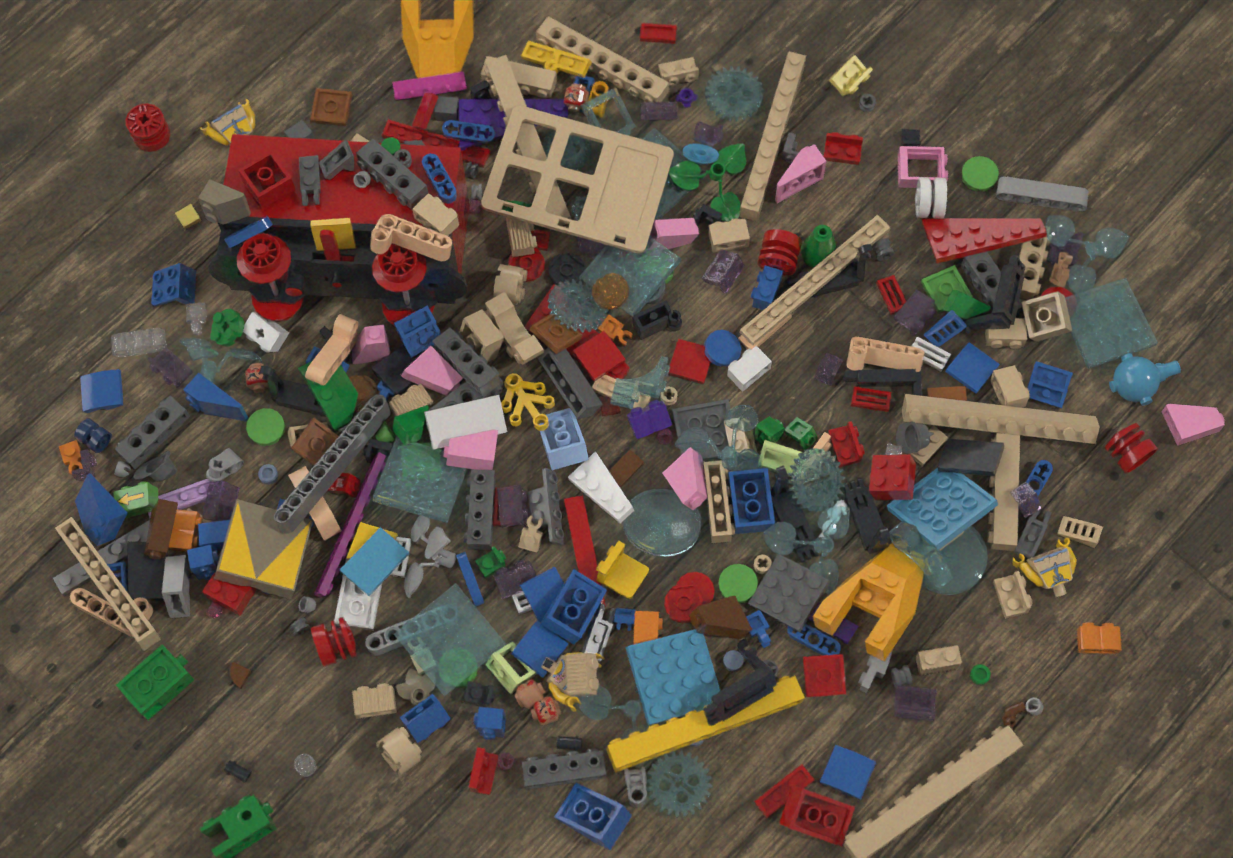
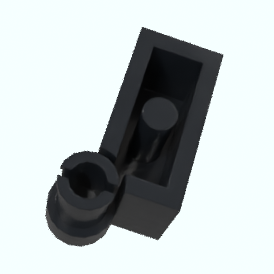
M666 300L632 316L633 326L641 340L666 328H669L671 331H678L682 327L680 312L673 310L672 313Z

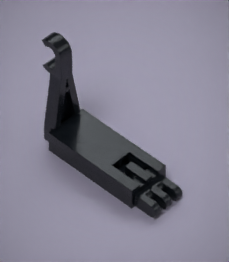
M871 244L860 246L853 262L810 298L859 286L860 282H864L866 260L871 258L869 252L873 251ZM808 272L800 273L799 278L787 281V285L793 286Z
M1017 255L1010 257L1009 265H1003L992 314L963 320L967 325L964 330L968 334L971 329H1009L1010 325H1014L1025 271V265Z
M261 366L259 373L263 374L262 379L268 381L271 398L273 401H276L277 405L326 417L308 385L284 379L282 381L274 369L268 366Z
M916 369L846 371L843 376L844 382H856V387L912 386V395L922 396L921 372H916Z
M784 466L776 468L778 472L775 474L777 481L771 489L773 510L793 553L796 552L800 563H803L805 559L802 554H805L807 560L812 559L810 551L813 552L815 557L819 556L815 546L816 538L793 489H790L788 486L789 478Z
M858 478L857 483L859 486H856L855 481L852 480L850 481L851 489H849L847 482L842 483L845 491L844 498L863 548L868 550L869 554L888 547L891 536L888 528L884 527L873 497L869 492V487H865L862 479Z
M747 638L740 640L737 647L738 651L755 671L711 697L713 703L703 709L709 726L727 720L773 692V687L777 685L773 670L756 656V648L744 649L748 647Z

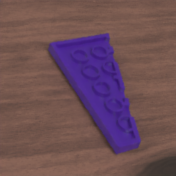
M459 99V121L491 126L495 130L494 141L502 139L506 130L503 120L506 116L504 111L500 112L497 105L499 99ZM524 99L528 108L568 119V106L564 104V99ZM459 126V135H461L460 130L462 126ZM467 127L463 133L465 136L470 137L474 134V130L471 127ZM477 129L476 138H479V134L484 135L485 139L492 136L488 130L485 133H479L480 129ZM460 140L461 151L466 150L470 146L482 145V143Z

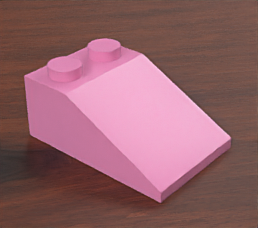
M815 144L801 149L778 182L775 197L776 203L824 178L826 160Z

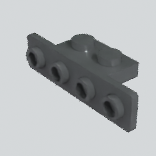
M544 468L542 469L544 487L528 492L530 515L533 516V524H538V520L540 518L543 519L539 529L548 527L550 542L560 546L564 544V532L561 525L562 514L559 506L560 495L557 488L558 477L555 471Z

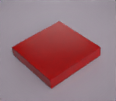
M602 331L573 350L574 355L594 382L626 362L625 357L605 331Z
M678 339L668 369V375L704 385L711 363L705 355V346Z
M843 654L803 657L806 697L846 694Z

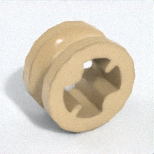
M670 386L662 389L660 394L661 401L667 406L675 404L678 396L676 389ZM667 393H671V396L674 397H671V399L668 400L667 397L664 395H667Z
M767 555L757 556L754 561L755 571L759 574H766L772 564L771 559ZM759 561H760V562L766 561V562H767V563H766L767 568H765V567L759 568V567H758V566H759V563H758V562H759Z

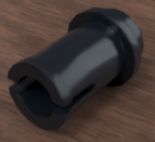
M578 735L576 737H557V749L582 750L583 739L579 738Z
M230 760L224 768V771L227 772L226 775H232L244 783L248 781L252 771L238 765L235 760Z

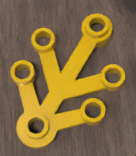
M509 374L504 381L507 392L501 405L503 412L509 413L513 408L511 401L514 393L517 394L518 400L513 414L509 418L511 425L519 426L521 424V413L525 406L533 418L535 429L539 431L546 430L549 426L548 417L545 414H539L532 402L543 404L545 408L551 409L555 405L554 398L552 396H540L546 391L545 385L542 382L523 381L518 374ZM523 389L534 390L536 395L525 393Z

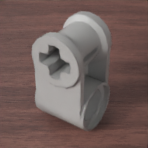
M228 448L210 460L206 477L211 482H220L229 475L236 473L243 466L244 461Z
M645 766L641 767V769H624L629 803L635 808L643 807L647 800ZM634 793H641L643 798L635 801L632 795Z

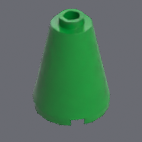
M818 225L803 242L801 255L803 261L809 267H816L837 249L832 230L826 225Z

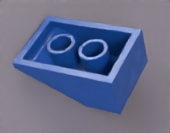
M200 373L183 389L187 395L185 398L190 402L189 405L197 412L201 410L208 415L241 421L249 419L239 402Z
M90 473L87 475L75 503L85 534L99 546L115 539L127 512Z
M573 569L540 624L570 643L575 644L581 639L607 589Z
M578 783L574 785L555 815L557 820L608 850L612 849L632 817L622 804Z

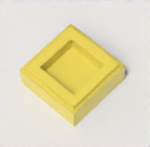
M191 204L175 213L184 229L201 221Z

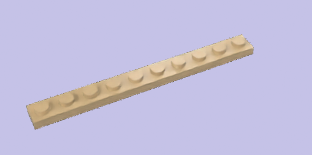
M878 215L875 216L740 329L741 335L753 346L852 263L860 246L865 244H871L872 246L890 231V226Z

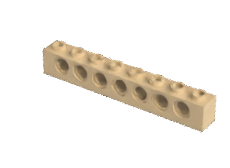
M549 16L536 32L539 44L590 59L592 63L588 72H594L601 79L612 82L617 88H623L632 96L643 99L648 105L658 108L669 92V82Z
M71 517L57 526L55 529L143 651L161 640L155 629L74 519Z

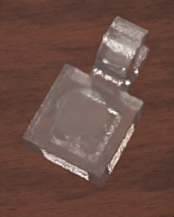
M205 302L186 304V321L188 324H191L193 335H201V323L207 322V306Z

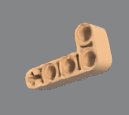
M390 214L380 217L371 234L370 247L376 254L385 253L391 243L438 261H446L450 258L452 247L450 237Z
M342 314L338 315L334 323L333 335L309 365L305 375L306 379L323 386L329 381L356 343L358 321Z
M853 337L850 342L846 365L854 371L863 370L864 363L893 369H916V372H919L922 367L924 351L917 347L863 337Z
M304 466L288 475L295 488L309 471ZM322 496L309 514L325 541L340 533L341 529Z
M77 588L71 592L70 600L78 609L133 637L119 616L117 619L111 620V616L116 612L108 601L83 588ZM85 598L88 601V603L86 604V602L79 599ZM145 598L134 599L133 601L138 608L146 605L142 613L149 620L153 613L150 603ZM102 604L101 609L95 612V607Z

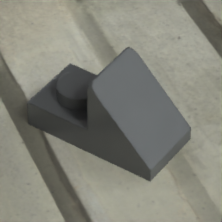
M344 140L319 162L326 179L331 180L342 169L354 171V155L348 141Z

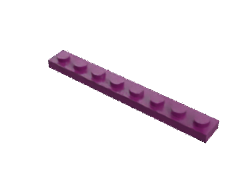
M380 452L374 455L314 592V595L319 598L324 597L326 594L329 595L333 587V584H331L332 579L340 571L339 563L348 553L346 547L349 541L352 542L355 537V526L360 524L364 515L362 510L368 506L371 500L369 494L378 484V479H376L378 473H381L386 465V462H384L386 455Z

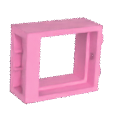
M900 146L898 152V188H917L919 177H908V159L937 160L938 177H929L931 186L935 178H946V181L948 180V171H945L947 154H944V147Z

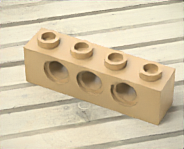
M1044 226L1047 237L1021 244L1019 259L1025 265L1024 282L1020 296L1022 299L1030 300L1034 298V295L1039 294L1041 284H1038V279H1042L1044 267L1041 266L1042 262L1046 261L1048 251H1045L1046 245L1049 246L1052 236L1049 234L1050 227ZM1028 260H1033L1035 264L1030 263ZM1025 276L1030 277L1032 280L1025 279Z

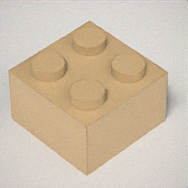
M1054 292L1022 302L1030 339L1037 342L1072 332L1065 295L1060 292Z
M483 310L465 317L459 331L464 338L463 341L466 344L470 343L475 348V353L478 356L480 354L484 356L487 362L497 358L504 339L502 332L496 328L491 318Z

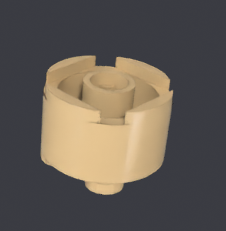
M500 264L498 270L501 273L499 276L496 275L494 296L505 292L512 304H520L521 299H524L525 288H522L523 281L527 279V270L521 267Z
M404 727L394 729L376 743L378 749L381 747L384 749L382 756L394 771L398 770L399 776L420 762V753H422L416 743L412 744L408 739L409 734Z

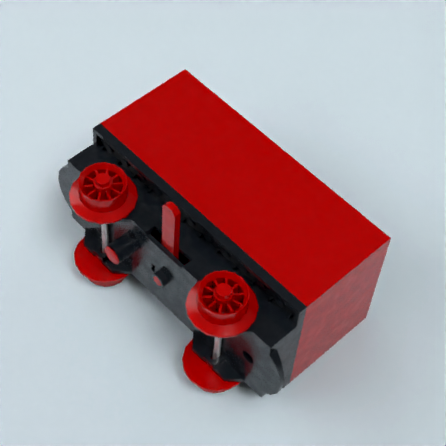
M232 134L223 185L245 194L251 214L248 217L226 224L218 223L221 232L217 255L212 257L208 268L213 278L230 286L231 290L249 291L252 294V305L260 316L273 321H286L292 318L301 308L304 296L306 295L379 299L382 302L384 316L388 322L394 325L397 321L425 306H428L431 313H433L435 304H455L456 299L462 298L466 294L468 284L461 275L469 212V198L461 148L400 144L401 149H405L411 154L412 164L408 169L427 185L428 193L431 196L439 198L423 169L422 159L427 154L438 156L456 188V200L449 204L443 202V204L448 209L452 208L456 211L459 226L448 236L452 240L450 258L446 261H438L393 243L383 254H376L371 250L372 231L380 217L385 214L399 217L420 226L423 225L414 219L413 209H410L407 205L403 206L398 201L397 196L393 193H388L380 181L376 182L371 177L370 183L366 187L359 188L355 185L354 176L358 172L364 171L357 164L356 152L368 142L348 141L354 155V171L342 169L330 180L324 177L320 167V204L315 205L314 194H308V206H303L300 191L299 157L318 155L320 162L343 141ZM272 150L292 177L296 190L262 209L242 182L238 169ZM403 157L399 158L402 162L406 161V157L405 159ZM429 161L428 164H430L432 169L435 170L434 163ZM437 175L434 178L436 182H442L445 179L443 175ZM444 187L445 194L450 196L451 193H449L446 187ZM266 216L269 217L273 224L271 227L231 248L228 247L224 240L225 238ZM351 219L356 248L339 249L335 233L331 230L320 231V240L324 250L317 251L311 229L312 220Z

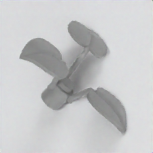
M422 511L421 515L416 519L411 530V539L413 542H418L422 539L428 543L425 557L433 559L435 562L420 564L415 562L410 566L404 580L405 593L410 599L423 579V567H439L443 565L451 568L456 561L455 553L443 549L451 540L446 536L442 528L436 527L428 539L425 537L424 534L428 531L430 525L429 515L426 511Z

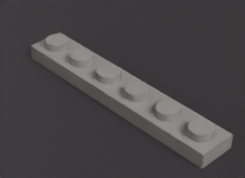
M150 520L97 551L105 563L113 564L127 558L128 541L146 542ZM77 563L55 576L53 580L62 595L65 596L90 581L91 578L82 565Z

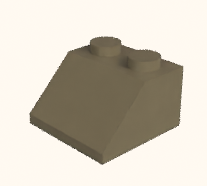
M210 179L198 197L205 218L212 223L226 224L248 217L251 214L244 193Z

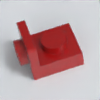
M341 473L327 491L330 493L347 494L352 498H356L361 481L351 473Z

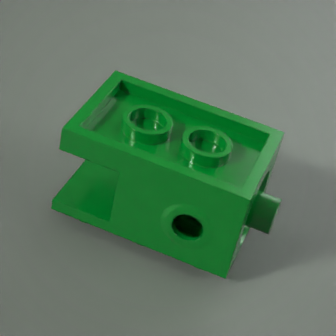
M162 644L119 681L116 686L149 721L190 685L194 679L184 669L188 661L180 653L175 658Z
M247 795L239 800L240 803L238 805L227 807L221 812L222 815L217 818H210L203 823L204 826L199 829L209 838L223 830L226 831L229 837L228 840L212 849L216 858H232L277 829L269 815L274 810L268 801L263 804L255 795Z

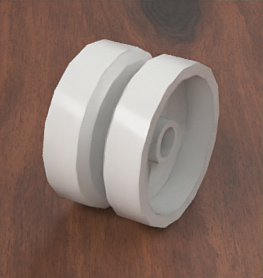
M919 177L915 195L917 218H927L930 208L933 218H944L947 203L946 178H935L931 186L929 177Z

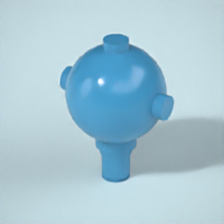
M1128 353L1121 357L1122 362L1117 366L1113 381H1110L1109 385L1111 391L1117 392L1122 398L1131 402H1140L1142 406L1148 405L1152 402L1151 397L1157 392L1160 382L1165 381L1169 376L1181 372L1180 365L1177 361L1166 364H1154L1149 359L1138 356L1133 357L1132 353Z

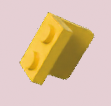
M618 541L615 546L612 545L606 554L608 556L607 559L599 563L596 569L598 571L597 581L622 596L631 599L647 576L649 568L624 554L625 544Z

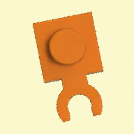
M608 315L598 327V332L605 331L612 341L615 338L619 339V343L622 346L627 345L623 337L627 336L630 339L633 337L630 331H623L624 324L611 315Z
M75 440L59 446L64 464L69 465V473L75 476L74 469L76 467H79L82 473L85 472L84 466L79 462L84 459L79 442Z

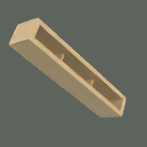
M996 433L995 438L991 439V442L1004 443L1005 448L996 475L989 478V487H992V494L990 495L997 499L998 506L988 514V524H991V531H988L987 542L991 543L990 549L1014 551L1017 547L1020 435Z

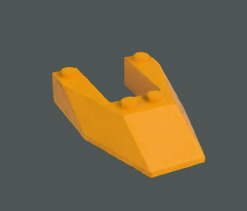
M401 0L402 38L417 78L461 72L474 38V0H454V19L421 20V0Z
M891 543L849 576L822 601L813 615L815 627L833 636L853 605L871 613L880 619L865 641L868 654L885 662L915 615L927 558L895 543Z

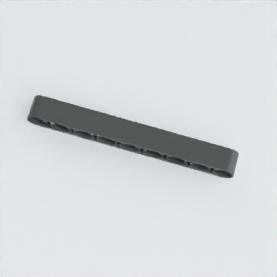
M375 395L366 403L275 512L274 519L282 533H291L297 528L388 418L391 410L383 395Z

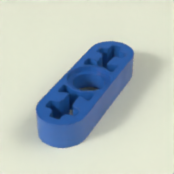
M448 120L442 126L443 134L451 139L489 144L495 139V130L488 125ZM453 125V129L459 130V126H462L460 130L461 135H458V131L448 133L446 128ZM467 127H471L474 130V134L470 137L465 136L463 133ZM477 129H480L479 133H485L488 130L492 136L485 139L484 135L479 134V138H476Z
M435 154L425 155L422 159L423 169L440 200L447 204L454 202L457 198L456 188L440 159ZM429 161L434 163L435 170H433L431 165L428 164ZM437 175H443L445 177V179L442 182H436L434 180V178ZM444 187H446L447 191L451 193L450 196L445 194Z
M266 216L238 230L224 240L228 247L231 248L263 232L273 224L269 217Z
M1046 460L1037 462L1019 493L1018 509L1028 511L1032 508L1053 471L1050 462ZM1044 466L1046 467V471L1040 478L1038 477V474L1041 470L1040 468ZM1036 481L1039 484V489L1032 490L1029 487V482ZM1027 493L1030 494L1028 503L1023 505L1022 499L1026 497Z
M466 553L457 554L459 566L475 607L484 604Z
M807 624L801 630L803 633H805V630H808L805 639H802V633L797 632L794 634L792 628H787V634L790 638L821 655L840 653L841 646L838 641ZM812 634L817 635L819 643L811 644L808 641V637ZM823 639L826 640L824 645L828 647L834 645V650L836 652L832 651L831 653H828V648L825 646H823V648L820 649L819 647L821 646Z

